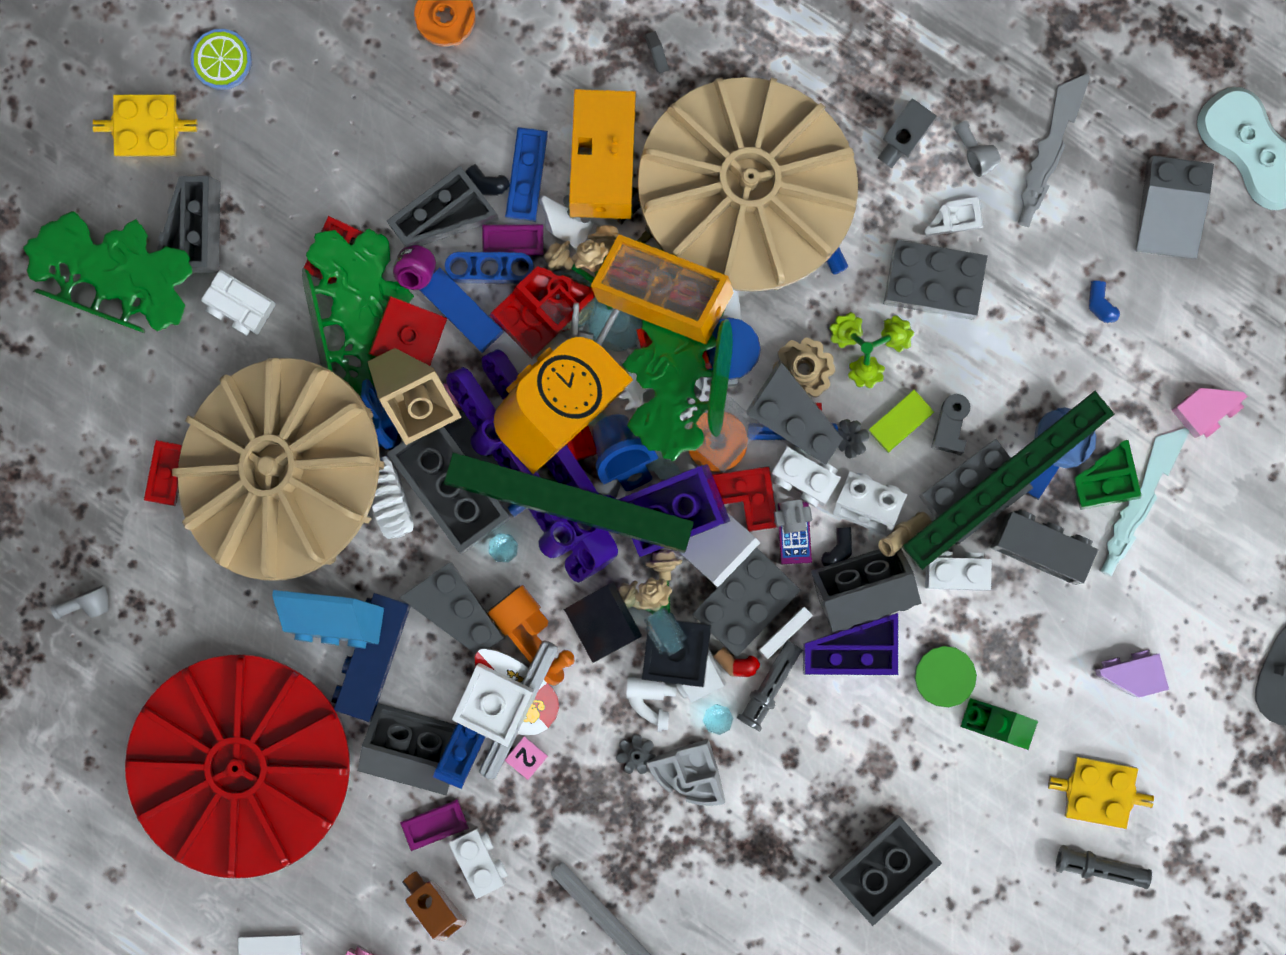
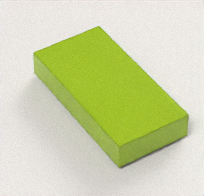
M914 389L868 431L889 453L929 418L934 411Z

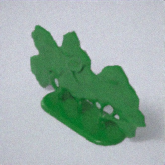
M71 211L60 216L57 221H50L46 225L41 226L38 236L28 239L27 244L23 246V250L29 257V264L26 270L29 278L35 282H42L53 277L61 288V292L56 295L38 288L34 289L33 292L145 333L144 328L128 322L130 315L138 312L145 315L151 328L157 332L166 329L170 324L179 325L185 304L174 290V286L182 284L187 277L192 275L193 271L189 264L190 258L188 253L184 250L165 246L163 249L149 254L146 250L148 235L137 219L127 223L121 231L115 229L106 233L102 244L96 245L92 243L87 224L76 212ZM61 263H65L68 266L70 272L68 282H65L66 276L62 275L61 277L59 266ZM51 266L55 267V275L49 272ZM80 274V278L77 281H73L74 275ZM86 282L95 287L96 295L91 307L72 301L71 290L73 286ZM118 298L122 301L123 313L120 319L98 310L101 301L104 299ZM140 298V304L138 306H132L135 299Z
M366 229L365 232L357 236L354 245H350L336 230L315 233V242L310 245L306 256L308 261L321 271L323 277L319 285L314 286L309 271L303 268L302 280L320 364L331 371L332 362H337L346 371L343 379L362 399L363 380L369 379L375 388L368 361L376 357L369 355V351L388 298L392 296L410 303L414 295L397 281H386L382 278L387 264L391 261L389 241L384 235L377 234L371 229ZM329 278H337L336 283L328 285ZM320 293L332 297L333 304L329 318L321 319L316 294ZM337 324L344 330L345 341L340 350L330 351L327 347L323 327ZM348 344H353L351 351H345V347ZM344 355L357 357L361 361V366L349 365V359H344ZM349 371L357 372L358 376L351 377Z
M642 319V329L653 342L648 347L635 349L622 366L628 372L637 375L636 381L642 388H653L655 391V397L638 407L627 424V427L635 436L641 439L642 444L648 451H660L664 459L675 461L683 451H695L703 445L704 435L696 422L706 411H708V425L711 434L715 437L720 435L733 348L732 327L728 319L721 322L717 339L711 335L707 344ZM716 347L713 370H707L702 357L703 351ZM701 377L712 378L709 401L701 402L694 394V385ZM691 397L695 400V403L689 404L687 398ZM697 407V411L692 410V415L694 416L683 421L680 419L681 413L686 409ZM693 422L692 428L685 429L686 424Z

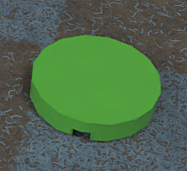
M942 646L931 649L921 657L915 669V682L918 692L926 701L935 706L949 708L960 705L970 697L976 685L977 674L974 663L966 653L955 647Z

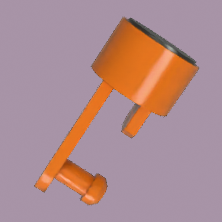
M519 585L491 607L487 614L504 636L508 635L531 664L542 642L537 634L548 626V620L539 610L541 606L525 586ZM568 650L560 652L558 658H554L544 681L554 686L562 682L564 679L563 669L570 667L575 662L573 653Z

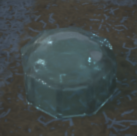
M498 533L489 542V554L496 562L509 563L518 554V543L511 534Z
M716 704L706 709L703 722L708 732L721 735L730 730L734 718L729 708Z

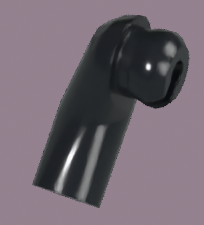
M851 527L836 528L837 545L830 552L823 553L821 557L823 566L846 560L852 555Z

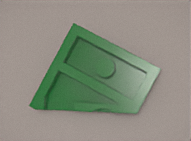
M1129 440L1121 442L1114 450L1104 455L1093 466L1083 471L1073 480L1080 510L1136 500L1142 496Z

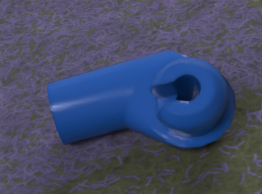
M1091 281L1090 311L1104 323L1116 322L1120 317V311L1105 299L1106 282Z

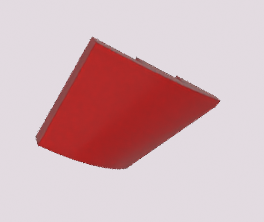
M537 266L489 316L533 359L572 321L574 303H579L580 313L595 298L592 287L574 282L572 278L563 275L558 276L550 270Z

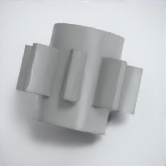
M802 500L779 503L780 511L774 512L776 527L783 526L784 534L806 531V522H812L810 506L803 507Z

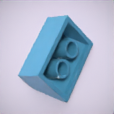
M273 590L272 597L284 632L295 634L294 640L313 643V637L321 638V643L336 646H339V642L342 640L348 641L347 646L366 649L367 643L379 644L384 613L383 607L354 598Z

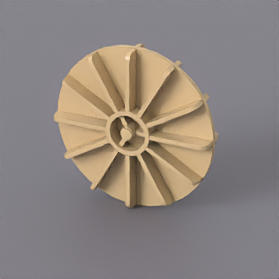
M722 77L717 78L714 82L690 91L675 103H672L652 128L645 142L638 169V194L642 215L660 248L664 252L729 276L732 289L735 291L778 290L807 277L820 268L834 254L844 240L852 223L858 198V177L853 148H850L840 127L825 111L826 107L822 103L817 104L802 92L778 83L777 79L772 77L770 80L747 77L724 80ZM681 267V268H682L683 270H685V271H688V272L693 273V274H695V275H698V276H701V277H703V278H706V277L700 275L699 273H696V272H694V271H691V270H689V269H686V268Z
M268 358L265 361L243 368L231 376L223 375L220 378L221 384L206 398L195 416H187L185 421L190 426L182 445L179 468L172 469V476L178 477L180 503L185 517L182 523L185 529L192 532L199 545L217 564L248 578L282 581L303 576L325 564H333L336 561V556L351 542L362 524H369L372 519L368 516L375 497L379 470L384 469V462L380 461L377 433L372 420L373 413L371 409L365 406L360 396L343 378L325 367L305 360Z

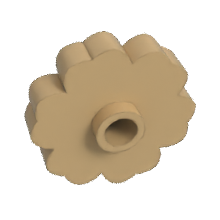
M804 338L799 344L791 340L779 349L778 358L779 360L781 359L810 396L817 398L830 387L828 377L832 376L835 372L833 356L827 352L823 353V344L819 341ZM778 361L773 365V368H772V369L775 368V366L777 365ZM799 365H807L809 373L807 375L800 374L798 372Z

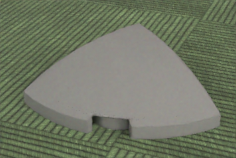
M709 739L677 748L648 760L647 764L651 773L669 793L675 789L687 796L686 802L697 805L713 806L725 803L721 779Z

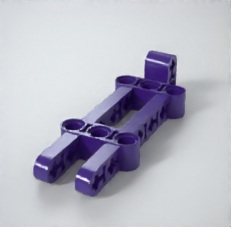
M496 349L482 357V367L504 400L509 394L506 391L507 387L518 378L519 373L502 350ZM465 367L449 373L446 377L448 388L476 429L471 437L472 448L480 455L487 456L492 454L499 466L540 477L538 472L532 474L498 437L494 427L496 409L473 374ZM567 445L545 463L558 483L599 494ZM604 495V496H606V497H610V498L616 499L615 497H613V496H611V495ZM529 509L544 532L538 543L540 551L545 556L557 558L572 550L573 553L565 560V569L570 578L575 582H582L594 575L617 557V545L608 531L581 523L577 524V522Z

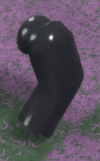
M476 164L465 171L482 195L499 196L504 194L510 186L506 176H485Z

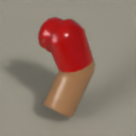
M725 647L713 656L732 677H751L760 668V662L755 656L750 655L746 659H735Z

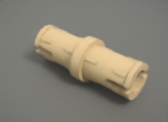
M918 512L907 522L897 524L892 533L879 541L880 551L887 557L893 556L903 548L902 546L932 522L929 515L925 512Z

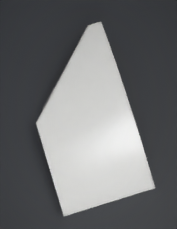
M541 195L539 203L544 211L546 230L550 231L552 236L562 242L570 241L569 246L577 250L578 245L584 243L594 223L591 221L582 223L580 217L570 218L567 213L568 208Z
M979 197L947 202L946 205L943 204L930 226L925 229V235L932 236L984 228Z

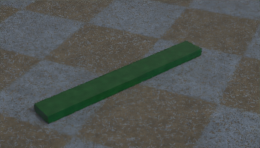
M1096 390L1093 391L902 546L920 570H923L1115 415Z
M454 452L444 481L445 485L682 553L686 552L694 523L690 520Z

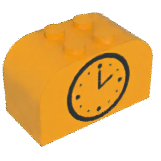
M574 337L564 341L554 351L551 347L546 349L533 365L529 364L517 376L518 378L507 387L506 391L509 394L495 411L494 427L498 437L532 474L537 472L604 411L633 381L631 376L609 353L591 339Z

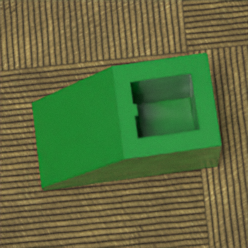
M970 698L960 727L1029 750L1038 721Z

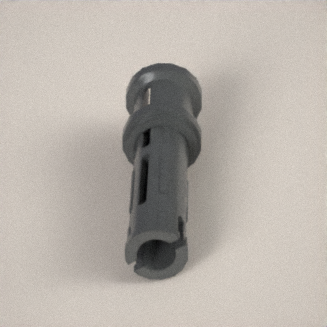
M789 641L785 642L758 691L754 690L749 695L751 700L744 712L738 714V720L759 732L761 731V723L768 711L774 709V698L800 653H802L803 650Z
M1061 845L1058 851L1056 872L1068 871L1081 874V877L1084 879L1096 876L1144 889L1150 887L1152 880V870L1096 858V855L1091 851L1082 853L1069 850L1066 845Z

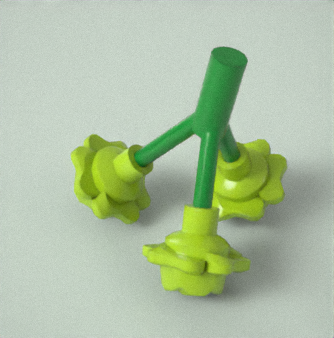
M853 312L845 316L838 315L835 318V322L830 325L832 333L830 340L833 343H837L840 348H844L847 345H855L856 343L861 346L864 356H860L857 361L849 364L851 371H849L848 377L855 381L857 387L866 386L871 389L876 383L884 380L882 373L885 371V367L879 364L875 357H871V352L874 348L884 343L887 347H892L897 352L903 351L904 348L909 349L911 347V339L914 336L910 322L902 320L898 315L893 316L891 319L884 320V329L881 332L882 338L870 342L864 341L861 338L863 335L861 318H855Z

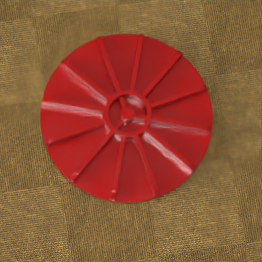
M243 654L224 655L199 661L182 669L166 680L150 696L137 716L130 733L125 759L126 784L132 807L138 822L141 823L145 832L154 843L176 862L207 875L233 879L251 878L276 872L293 864L309 853L325 837L338 817L346 797L350 775V755L345 731L337 712L323 692L300 672L283 663L260 656Z

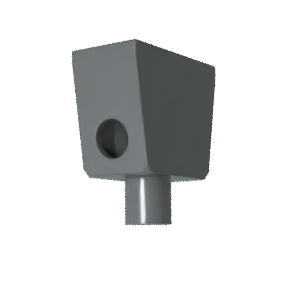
M912 98L884 136L883 140L888 144L878 156V159L890 168H893L902 154L908 158L937 120V116ZM902 131H907L911 135L906 144H902L897 140Z

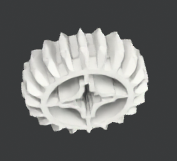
M388 456L380 458V461L384 462V469L379 470V479L372 508L383 536L387 539L399 538L412 532L414 523L395 465Z

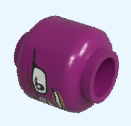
M420 245L404 247L399 252L393 266L395 280L406 289H423L429 284L436 268L435 257L430 250Z

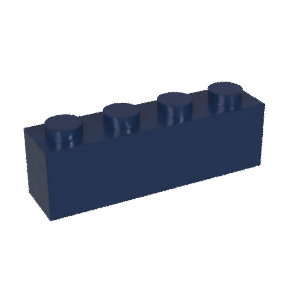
M374 593L372 598L367 597L365 602L384 608L379 644L367 643L366 649L355 648L352 657L347 655L341 672L346 674L343 685L336 686L331 701L336 704L335 711L366 722H371L411 608L407 603Z

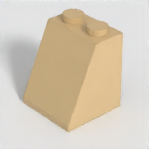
M396 348L368 361L379 401L406 445L461 418L458 409L433 367Z

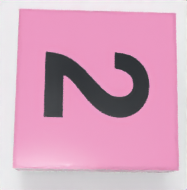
M524 736L504 761L529 780L548 755Z

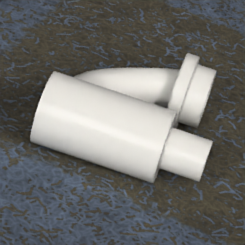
M628 677L626 698H628L631 707L640 716L658 726V732L668 730L669 712L659 709V714H657L644 703L643 699L663 700L664 696L676 697L677 685L642 680L640 677Z

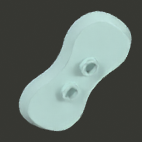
M1231 87L1220 91L1203 106L1198 115L1197 127L1202 140L1212 150L1234 163L1243 177L1249 195L1257 204L1269 210L1285 209L1286 140L1274 130L1264 105L1254 93L1242 87Z

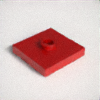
M390 296L372 342L369 355L378 357L396 348L430 366L447 318Z

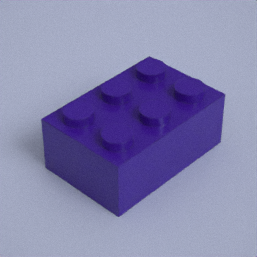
M708 464L701 465L617 499L693 521L690 537L730 522ZM632 538L639 557L664 548Z

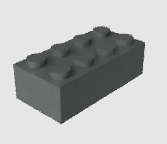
M443 426L407 445L403 441L388 452L387 455L460 554H464L509 521L511 517L497 499L444 484L453 452L464 455V453Z

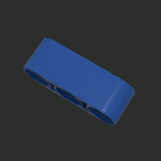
M455 252L446 259L445 270L448 276L457 283L519 284L534 270V264L531 258L524 253ZM459 260L465 261L468 264L466 272L462 275H456L451 271L453 263ZM487 261H494L498 264V270L493 275H485L482 273L483 264ZM519 261L526 262L529 265L528 272L522 276L515 275L512 272L513 265Z

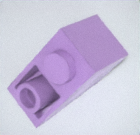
M1149 649L1132 653V660L1121 662L1120 657L1102 661L1103 667L1095 669L1097 676L1133 697L1140 698L1169 690L1160 654H1150Z

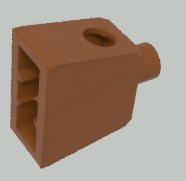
M417 871L402 881L411 894L405 900L407 905L433 940L445 941L467 923L464 916L436 882H425ZM431 897L432 904L429 908H427L426 900L427 898Z

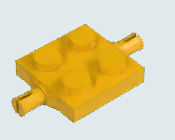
M113 95V114L111 120L93 119V125H105L93 126L94 133L111 132L114 139V156L177 157L179 132L198 131L196 126H186L198 125L197 119L179 120L176 112V95Z
M1076 756L1073 771L1068 779L1050 776L1049 781L1052 783L1048 782V789L1066 792L1067 804L1064 814L1066 818L1127 829L1130 811L1134 805L1152 808V802H1154V795L1137 793L1136 791L1137 767Z

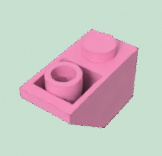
M1199 388L1174 407L1172 412L1194 438L1203 434L1207 438L1221 427L1218 423L1220 419L1225 415L1231 418L1244 408L1241 402L1248 396L1244 392Z

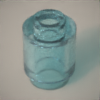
M662 608L644 619L647 625L645 629L660 654L667 652L668 656H671L685 647L682 642L687 637L673 613H668L666 608Z

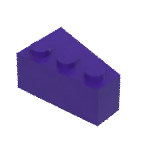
M898 613L803 643V674L898 675Z

